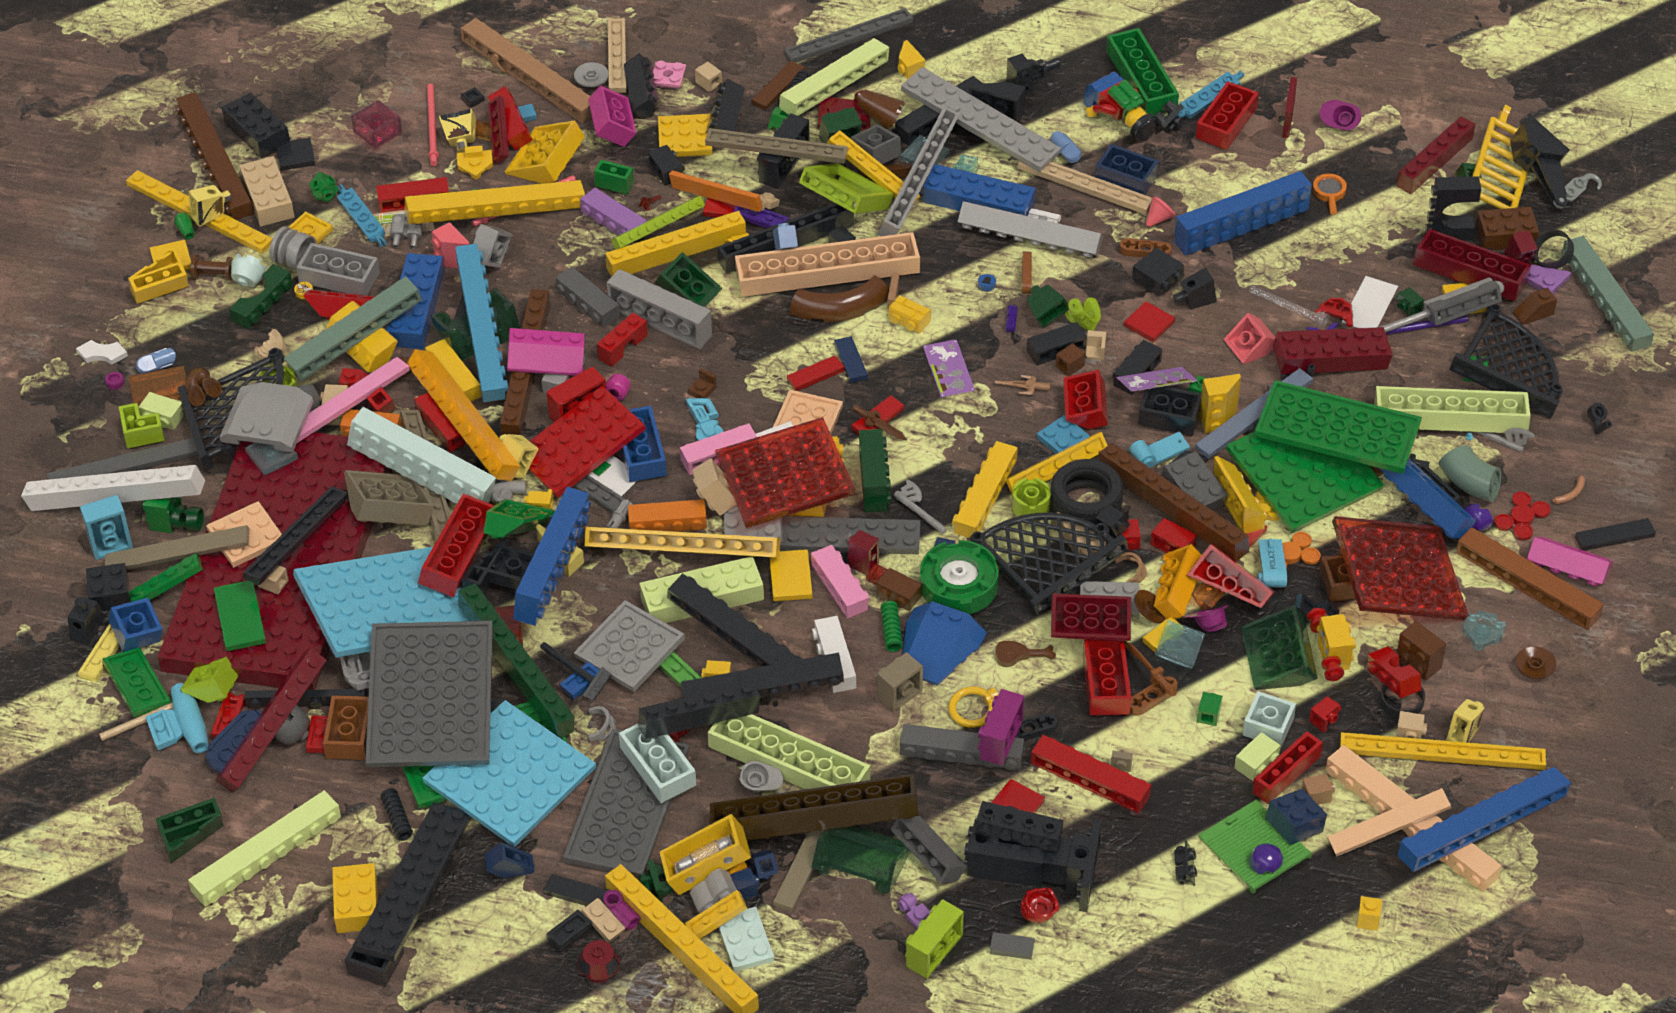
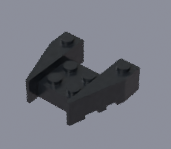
M505 537L496 544V548L493 551L485 553L482 556V560L477 564L473 563L462 578V588L476 584L484 595L491 583L517 590L534 553L509 547L508 538Z

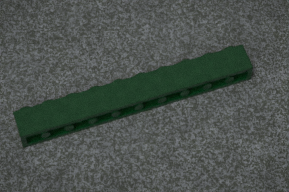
M473 584L458 590V607L469 621H493L492 653L549 731L559 738L573 733L575 716L479 587Z

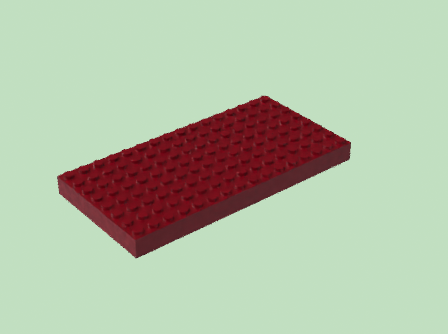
M313 432L296 443L293 453L275 450L274 446L269 444L241 441L209 524L259 501L281 534H283L331 486L348 492L344 475L345 470L391 474L392 469L352 449L347 445L348 437ZM348 496V499L280 565L286 568L288 582L279 594L260 588L254 583L266 643L226 651L214 587L248 581L243 579V572L259 556L233 568L222 551L198 555L203 570L187 579L158 654L161 672L189 676L194 668L208 665L213 661L227 657L231 663V668L238 675L235 682L279 688L306 650L312 648L326 659L330 646L293 576L294 569L360 559L374 521L362 522L357 520L351 510ZM323 666L306 690L316 689Z

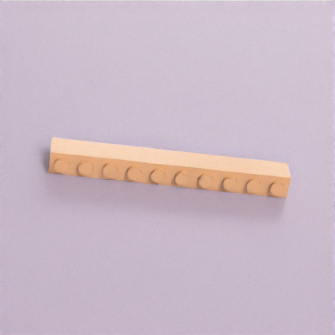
M1345 745L1327 758L1326 771L1328 774L1340 781L1345 788L1357 794L1362 801L1370 804L1380 814L1415 800ZM1434 815L1402 830L1409 837H1412L1420 830H1426L1443 820ZM1473 843L1439 859L1482 892L1499 878L1502 865Z

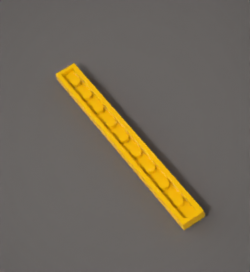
M138 170L126 180L127 186L180 213L185 212L190 215L188 195ZM225 214L204 224L261 254L270 248L273 239Z
M1342 732L1340 736V747L1345 745L1356 755L1545 770L1546 749Z

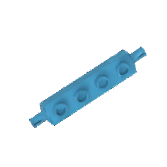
M1229 71L1181 102L1184 108L1175 118L1186 116L1191 119L1210 106L1227 81L1239 85L1240 81L1238 80L1244 77V73L1239 71L1232 75Z
M339 184L340 187H337L340 194L337 198L371 243L377 241L380 247H384L383 244L386 246L387 242L383 238L386 232L352 187L346 190L342 184Z

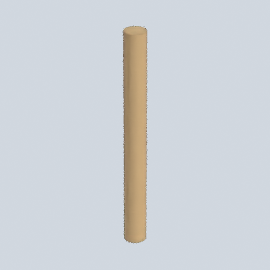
M169 703L100 733L99 737L101 741H104L146 723V716L162 709L173 710V703Z

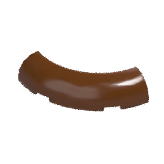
M875 275L863 285L841 293L823 294L799 288L792 299L790 315L805 320H811V318L823 319V322L854 319L865 315V312L872 308L877 309L888 300L889 288L886 283Z

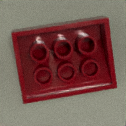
M1052 593L1051 638L1131 641V597Z

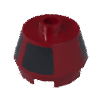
M602 940L588 943L578 961L579 970L582 974L595 983L607 982L608 978L615 973L617 974L620 965L618 953L609 943Z

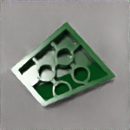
M503 499L487 511L484 533L490 534L489 536L499 539L535 530L538 524L543 526L549 522L555 510Z

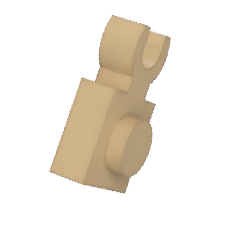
M764 193L760 195L762 210L764 208L772 209L778 207L780 200L775 198L773 194Z

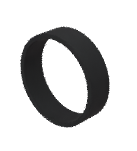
M1561 230L1546 231L1535 241L1538 250L1534 255V259L1541 267L1559 269L1566 265L1573 256L1574 244L1569 236ZM1555 236L1567 238L1568 248L1562 258L1553 263L1539 261L1538 252L1546 240Z
M1384 683L1381 688L1380 705L1387 714L1399 718L1400 711L1416 714L1422 711L1425 701V691L1422 686L1421 691L1417 692L1422 702L1413 709L1400 710L1389 705L1384 699L1383 694L1389 689Z

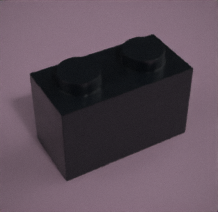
M668 145L648 151L649 165L664 186L671 184L669 177L671 171L680 173L685 171L684 164L677 159L675 151H671Z

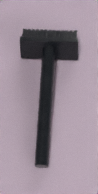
M546 642L540 645L543 651L590 683L583 696L588 697L592 701L595 700L612 675L602 666L594 677Z

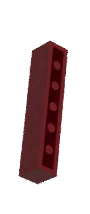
M1460 116L1399 171L1397 187L1409 194H1413L1473 140L1475 123Z

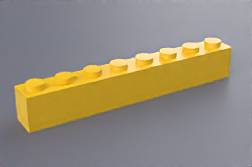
M736 211L605 253L606 268L611 277L619 269L634 274L674 261L681 252L686 256L706 251L724 245V241L729 236L746 233V222L740 212Z

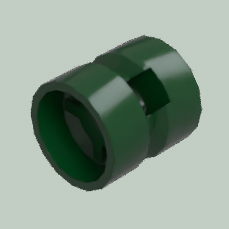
M180 504L173 506L170 515L172 529L184 530L186 528L188 531L199 532L202 529L204 521V510L202 507L190 506L188 508L186 505Z

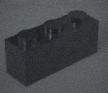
M1078 322L1027 338V352L1036 366L1056 360V354L1072 343L1078 348L1085 350L1087 336Z
M1146 340L1136 345L1132 353L1124 358L1122 365L1114 370L1112 375L1114 378L1113 386L1133 395L1135 391H1130L1116 377L1152 372L1162 360V348Z

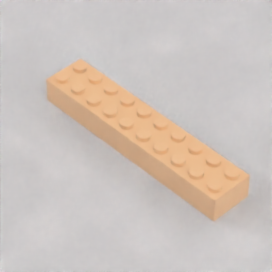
M910 232L735 256V271L740 294L743 297L869 280L874 275L884 278L892 277L893 274L907 275L920 273V256L914 234Z

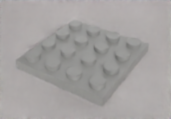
M624 600L574 652L575 658L584 663L590 662L599 670L602 666L605 667L612 674L611 679L635 692L685 640V635Z

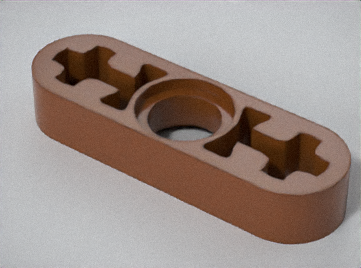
M1125 238L1120 242V253L1124 256L1143 258L1157 247L1171 256L1172 246L1166 242ZM1147 247V248H1149L1150 250H1149V251H1143L1141 248Z
M1023 251L1022 294H1031L1032 252Z
M1170 676L1164 677L1177 690V680ZM1158 682L1152 684L1131 697L1130 713L1135 716L1142 715L1172 696L1168 695ZM1150 693H1155L1158 695V697L1156 699H1151L1147 695Z

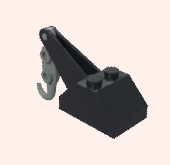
M1532 115L1524 120L1510 139L1513 161L1526 172L1535 173L1555 209L1562 210L1567 202L1574 201L1584 192L1590 179L1597 182V190H1600L1602 187L1601 179L1593 173H1587L1582 177L1574 178L1566 186L1564 185L1561 162L1570 149Z

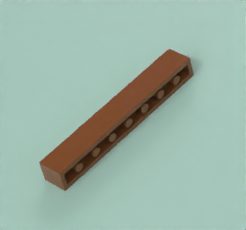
M1471 527L1458 541L1456 551L1458 555L1584 629L1589 630L1601 617L1604 604L1599 600L1568 584L1563 579L1556 577L1532 561L1520 556L1515 551L1503 546L1498 541L1484 535L1482 532Z

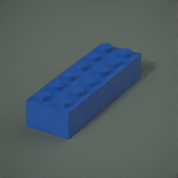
M934 164L923 186V203L961 211L964 201L1028 216L1031 208L1033 209L1035 204L1036 188Z
M407 253L400 280L406 276L418 289L422 301L388 323L386 331L398 341L396 347L425 348L445 273L443 256Z

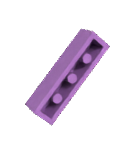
M597 188L592 189L580 199L581 212L584 215L591 217L598 224H602L617 235L647 221Z

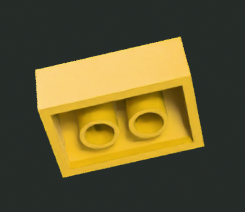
M1240 374L1203 379L1200 420L1205 434L1213 432L1237 414Z

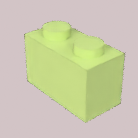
M151 392L148 393L138 407L140 416L159 412L162 427L172 430L177 427L185 415L182 402Z
M1261 732L1236 756L1234 768L1253 781L1258 774L1280 756L1281 745Z

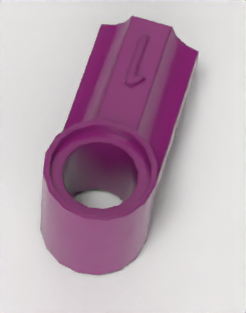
M607 891L603 897L604 905L626 930L635 928L641 917L622 899L619 891Z

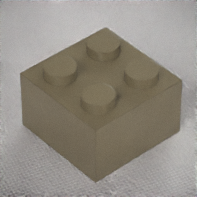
M907 652L895 658L890 665L883 667L877 673V699L893 712L923 691V666Z

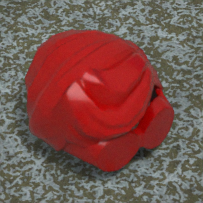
M1036 888L1026 892L1021 901L1020 910L1026 920L1043 924L1059 911V904L1051 888Z

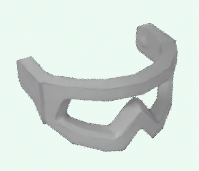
M602 706L589 708L590 715L600 713L606 716V721L603 727L597 733L589 735L588 739L591 742L608 739L611 730L616 729V720ZM609 724H610L611 729H610V731L605 735L604 732H605V730L607 729V727H608Z

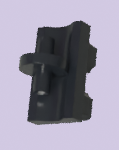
M1171 100L1166 102L1162 109L1168 115L1165 117L1159 111L1153 116V118L1158 120L1155 130L1160 132L1168 124L1169 131L1173 129L1180 130L1182 118L1180 116L1175 118V116L1184 106L1181 103L1176 105Z

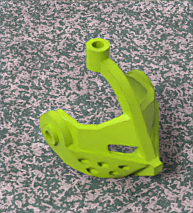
M1093 297L1087 298L1083 308L1079 299H1071L1068 303L1070 311L1065 312L1067 319L1072 323L1078 322L1082 328L1094 331L1101 319V310L1097 300Z

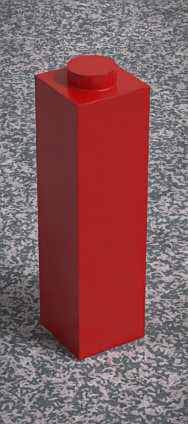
M428 392L414 399L415 408L420 411L421 418L449 452L466 445V441Z

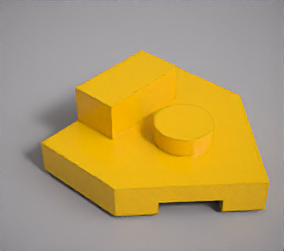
M482 146L465 147V152L457 153L458 170L470 174L472 178L477 180L484 171H488L493 167L492 150L483 151Z

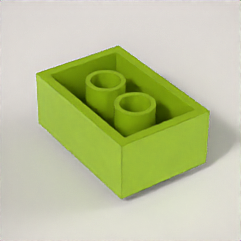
M943 899L938 905H934L927 919H923L918 925L917 931L914 934H910L906 940V967L928 979L963 936L964 911Z

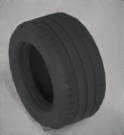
M1079 459L1069 462L1059 468L1052 478L1050 488V507L1052 513L1060 512L1073 515L1097 525L1099 523L1095 517L1108 504L1121 512L1123 482L1119 474L1112 467L1101 461ZM1089 487L1099 490L1106 497L1095 503H1083L1070 498L1068 493L1076 488Z

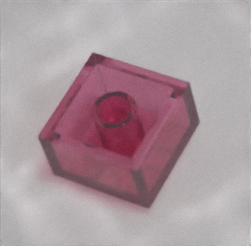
M379 100L351 116L353 132L374 149L402 133L400 116Z

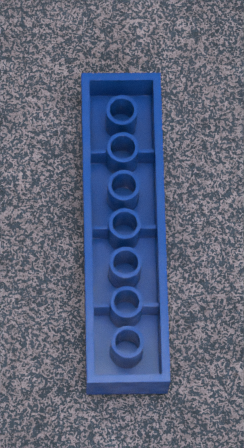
M1299 171L1176 216L1174 243L1186 256L1309 210L1312 184Z
M570 487L566 488L516 590L514 620L536 626L538 620L543 618L545 605L549 606L552 597L551 593L555 592L558 586L557 580L562 578L564 566H568L571 558L570 553L576 549V540L581 539L583 526L588 524L589 515L587 513L591 506V502L588 501L589 493Z

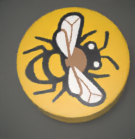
M309 282L296 284L294 287L296 297L305 299L304 293L309 289L313 290L312 285Z

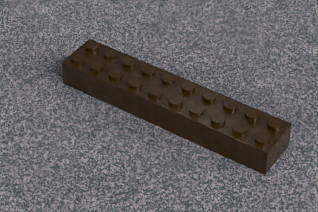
M914 774L714 802L710 803L709 825L732 814L743 826L748 842L754 839H769L775 836L786 837L796 833L807 834L817 830L827 831L838 827L848 828L859 824L869 825L880 821L890 822L901 818L911 819L919 816Z

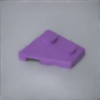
M1531 265L1527 284L1538 290L1548 287L1552 294H1554L1570 279L1571 272Z

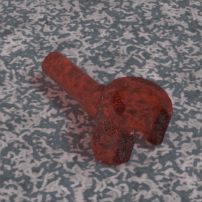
M661 195L652 198L642 197L639 207L649 210L651 203L661 199Z

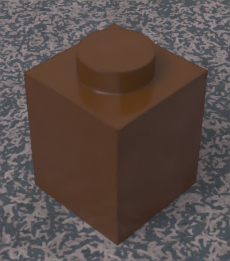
M1073 343L1056 354V367L1067 376H1071L1085 366L1084 351Z

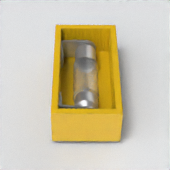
M732 814L660 851L667 883L678 895L694 888L718 868L728 870L751 858L743 826Z

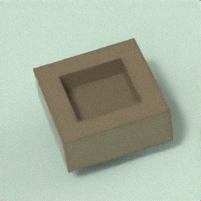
M1113 750L1111 766L1121 771L1131 772L1133 753Z

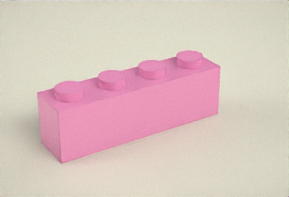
M750 424L739 426L680 447V460L688 474L692 475L693 469L710 458L717 465L758 452V437Z
M832 545L812 552L811 566L846 618L848 619L867 611L868 602L870 601L869 595L865 590H862L858 578L851 574V569L848 564L843 562L840 552L836 551Z

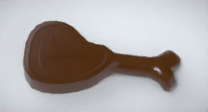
M1001 641L997 644L995 650L997 663L1002 667L1014 666L1018 661L1026 660L1030 657H1047L1051 660L1056 657L1052 645L1045 649H1029L1019 642Z

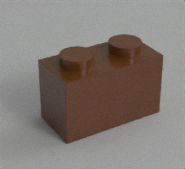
M888 568L877 582V595L883 600L896 602L899 608L910 611L922 597V583L894 569Z

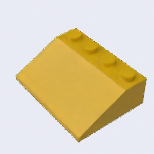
M575 120L534 127L530 133L533 141L519 149L505 170V173L541 184L553 183L558 180V176L566 168V164L573 157L574 152L581 145L585 136Z

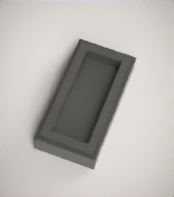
M993 932L990 954L1032 960L1035 938Z

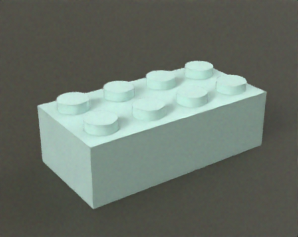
M638 724L619 733L621 750L660 803L696 786L695 769L668 734L645 739Z

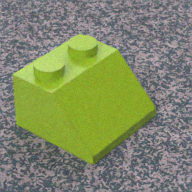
M224 657L208 665L194 668L181 687V691L208 703L216 700L219 702L228 696L227 694L234 686L238 675L231 668L228 658Z

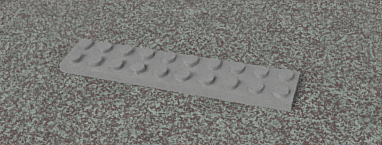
M924 67L920 68L901 85V91L938 113H941L944 106L956 111L960 115L955 123L1038 172H1041L1061 153V147Z

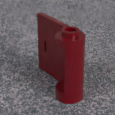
M860 91L855 93L854 100L828 97L820 102L818 127H820L821 116L827 114V111L835 113L844 108L854 107L862 123L861 132L870 128L871 117L856 105L858 101L855 99Z

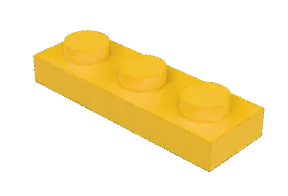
M736 890L686 922L685 925L701 939L748 908L741 893Z

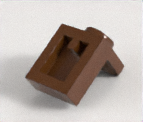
M701 368L699 370V378L688 389V394L695 398H708L717 388L716 375Z

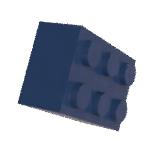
M1110 144L1096 164L1095 178L1145 195L1158 177L1159 160Z

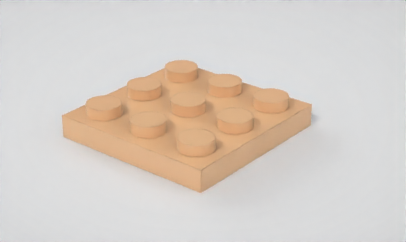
M789 389L773 427L791 421L799 441L816 444L817 437L828 438L831 436L843 408V401Z
M259 501L206 525L209 533L245 525L250 528L248 546L222 551L233 568L261 555L282 535Z

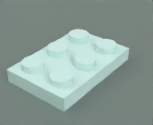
M756 907L744 910L718 927L734 972L774 962V955Z

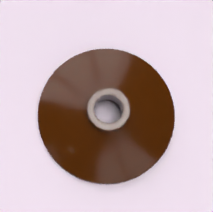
M1139 590L1134 596L1135 605L1139 612L1151 622L1162 623L1166 618L1154 607L1156 595L1148 590Z
M1531 646L1522 649L1517 654L1516 666L1523 675L1529 678L1544 679L1555 671L1556 659L1548 650L1542 647Z

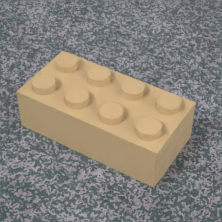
M274 156L239 165L244 187L260 227L295 218L292 201Z

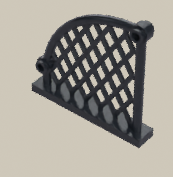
M1493 304L1488 306L1485 311L1486 318L1463 355L1458 352L1456 353L1449 370L1492 391L1528 392L1529 408L1552 418L1560 402L1559 399L1563 390L1559 384L1558 370L1550 352L1529 329L1513 318L1501 313L1499 305ZM1497 319L1501 320L1500 322H1497V323H1493V324L1491 323V322L1496 321ZM1505 323L1512 326L1513 328L1507 330ZM1502 325L1503 331L1497 333L1495 327ZM1488 327H1491L1493 334L1484 336ZM1515 332L1517 337L1510 339L1509 333ZM1505 335L1506 341L1500 342L1498 337ZM1494 338L1496 344L1489 345L1488 340ZM1528 338L1530 344L1524 345L1522 340ZM1481 339H1483L1485 347L1477 349L1476 347ZM1518 341L1520 347L1513 349L1512 343ZM1508 344L1509 350L1503 352L1501 346ZM1498 348L1499 353L1492 355L1491 349ZM1532 348L1533 353L1527 355L1525 349ZM1487 351L1488 356L1482 358L1480 352ZM1522 351L1523 356L1516 358L1515 352ZM1473 352H1476L1477 360L1470 359ZM1511 354L1512 360L1506 361L1504 356ZM1540 355H1543L1544 361H1540ZM1500 357L1502 363L1495 365L1494 359ZM1535 357L1537 363L1530 365L1528 359ZM1490 360L1491 366L1487 367L1483 362ZM1524 360L1526 366L1519 368L1518 362ZM1514 363L1515 369L1509 371L1507 365ZM1548 364L1549 370L1544 371L1542 365ZM1504 367L1505 372L1500 373L1497 371V368ZM1538 367L1539 373L1533 374L1532 368ZM1528 370L1529 376L1522 377L1521 372ZM1517 373L1519 379L1514 380L1510 375ZM1551 374V380L1547 381L1545 375ZM1541 376L1543 382L1536 384L1535 378ZM1531 379L1532 385H1525L1524 381ZM1544 386L1546 392L1542 393L1538 391V388Z
M272 348L268 353V357L218 379L221 386L231 381L233 382L228 387H222L223 392L218 397L214 398L207 395L205 402L201 406L195 407L189 402L188 390L185 385L178 387L199 458L207 470L214 468L212 457L221 453L230 456L236 451L237 444L224 443L221 440L218 444H215L220 438L222 430L218 434L212 433L216 429L224 428L225 424L222 423L228 419L233 405L228 404L232 400H236L240 388L248 385L250 381L260 383L263 380H270L268 383L272 384L276 381L275 384L283 385V363L285 356L281 349ZM271 363L274 364V366L272 367H264ZM276 369L275 376H268L273 370ZM260 371H266L263 376H256ZM253 372L250 377H242ZM238 381H245L241 386H234ZM236 390L231 396H225L229 391ZM214 400L209 406H203L207 401ZM220 400H226L222 405L215 406ZM230 409L225 415H218L222 410ZM197 410H204L199 416L197 415ZM210 410H216L213 415H206ZM208 419L203 425H200L199 420ZM214 419H220L215 425H209ZM203 429H210L205 435L203 434ZM207 438H214L209 444L205 440Z
M1051 512L1013 517L992 526L983 533L976 531L970 537L971 542L980 544L988 549L995 557L996 564L1031 598L1032 612L1036 616L1052 606V593H1070L1129 550L1127 539L1122 534L1114 539L1110 535L1109 527L1104 523L1096 525L1073 515ZM1037 520H1043L1044 523L1036 522V521H1037ZM1048 520H1056L1057 526L1048 524ZM1061 521L1069 522L1071 529L1063 528ZM1022 523L1030 524L1032 532L1022 530ZM1018 524V529L1011 527ZM1075 524L1084 527L1085 532L1075 530ZM1035 526L1044 527L1045 535L1036 533ZM1049 529L1057 530L1059 538L1050 536ZM1005 530L1006 537L997 536L995 533ZM1010 531L1019 533V540L1010 539ZM1063 532L1071 533L1073 541L1063 539ZM1023 534L1032 536L1033 544L1024 542ZM1076 535L1086 537V544L1077 542ZM989 537L993 538V549L987 544L986 539ZM1037 538L1046 539L1047 547L1038 545ZM1090 538L1099 540L1100 547L1091 545ZM997 540L1007 542V549L999 548ZM1050 540L1060 542V550L1051 548ZM1011 543L1020 545L1021 552L1012 551ZM1064 544L1073 545L1074 553L1065 551ZM1025 546L1034 548L1035 555L1026 554ZM1078 547L1087 548L1088 556L1079 554ZM1038 549L1047 551L1048 558L1039 557ZM996 551L1008 554L1009 563L1007 564ZM1052 552L1061 554L1062 562L1053 560ZM1012 555L1022 557V564L1013 562ZM1066 556L1075 557L1076 565L1067 563ZM1026 558L1035 560L1036 567L1028 566ZM1079 558L1084 559L1085 561L1080 564ZM1040 561L1049 563L1050 570L1041 569ZM1053 564L1063 566V573L1054 572ZM1011 566L1022 568L1024 578L1022 579ZM1067 567L1073 568V570L1068 573ZM1028 570L1037 572L1038 579L1029 578ZM1041 573L1051 575V582L1043 581ZM1055 576L1061 577L1059 580L1055 581ZM1028 581L1038 584L1039 594H1037L1026 582ZM1043 585L1049 586L1043 591Z

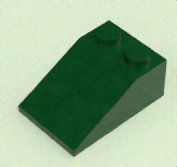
M683 252L678 255L654 282L655 285L662 289L675 293L702 307H705L722 290L718 283Z

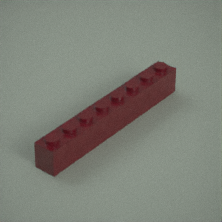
M312 648L303 652L215 780L231 792L239 788L327 661Z

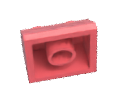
M450 222L432 231L433 255L443 256L444 267L458 268L455 247L470 245L468 240Z
M1247 313L1223 340L1239 360L1246 364L1267 356L1273 349L1275 336L1260 318Z

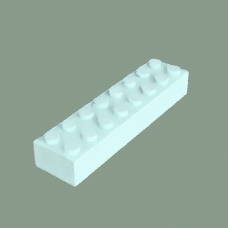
M365 407L351 421L347 445L352 449L414 480L419 485L429 488L453 503H458L463 493L484 502H490L496 477Z

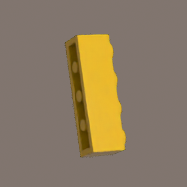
M445 339L425 347V351L433 352L470 401L482 397L479 382Z

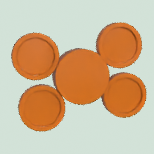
M1297 532L1293 535L1292 542L1282 543L1286 569L1287 564L1297 563L1300 558L1309 565H1314L1320 561V552L1316 548L1309 547L1312 538L1308 533Z

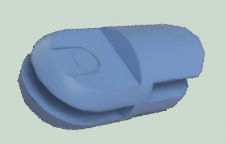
M1060 131L1052 133L1051 142L1061 147L1060 154L1070 163L1078 162L1082 153L1076 144L1065 133Z
M171 348L150 353L137 360L136 369L142 374H149L174 364L176 354Z

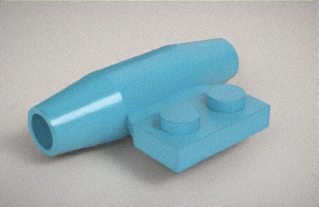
M184 683L175 684L171 688L173 710L162 709L146 716L155 745L159 751L176 744L184 736L195 753H202L207 750L209 744L206 725L197 701L193 696L181 691Z

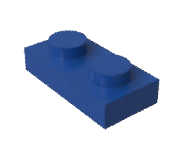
M590 662L581 667L594 677L600 671ZM573 673L559 685L560 689L574 700L586 691L590 683L576 673Z

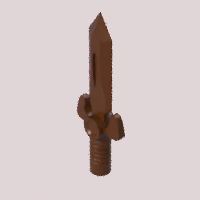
M857 404L853 406L852 411L863 416L866 425L870 427L876 425L897 439L907 440L903 432L880 419L881 415L876 410L868 412Z

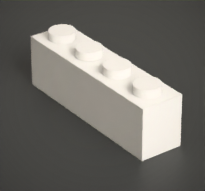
M838 616L814 620L815 628L812 629L813 640L818 642L816 644L818 655L838 652L840 655L844 682L831 686L833 693L856 689V674Z

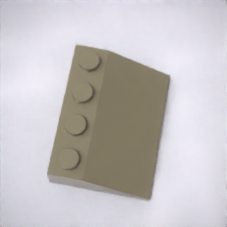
M345 470L344 475L350 506L357 520L362 522H389L398 525H428L434 505L422 486L414 480L403 475Z

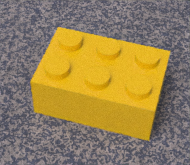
M375 864L332 867L334 920L337 933L361 931L378 904Z

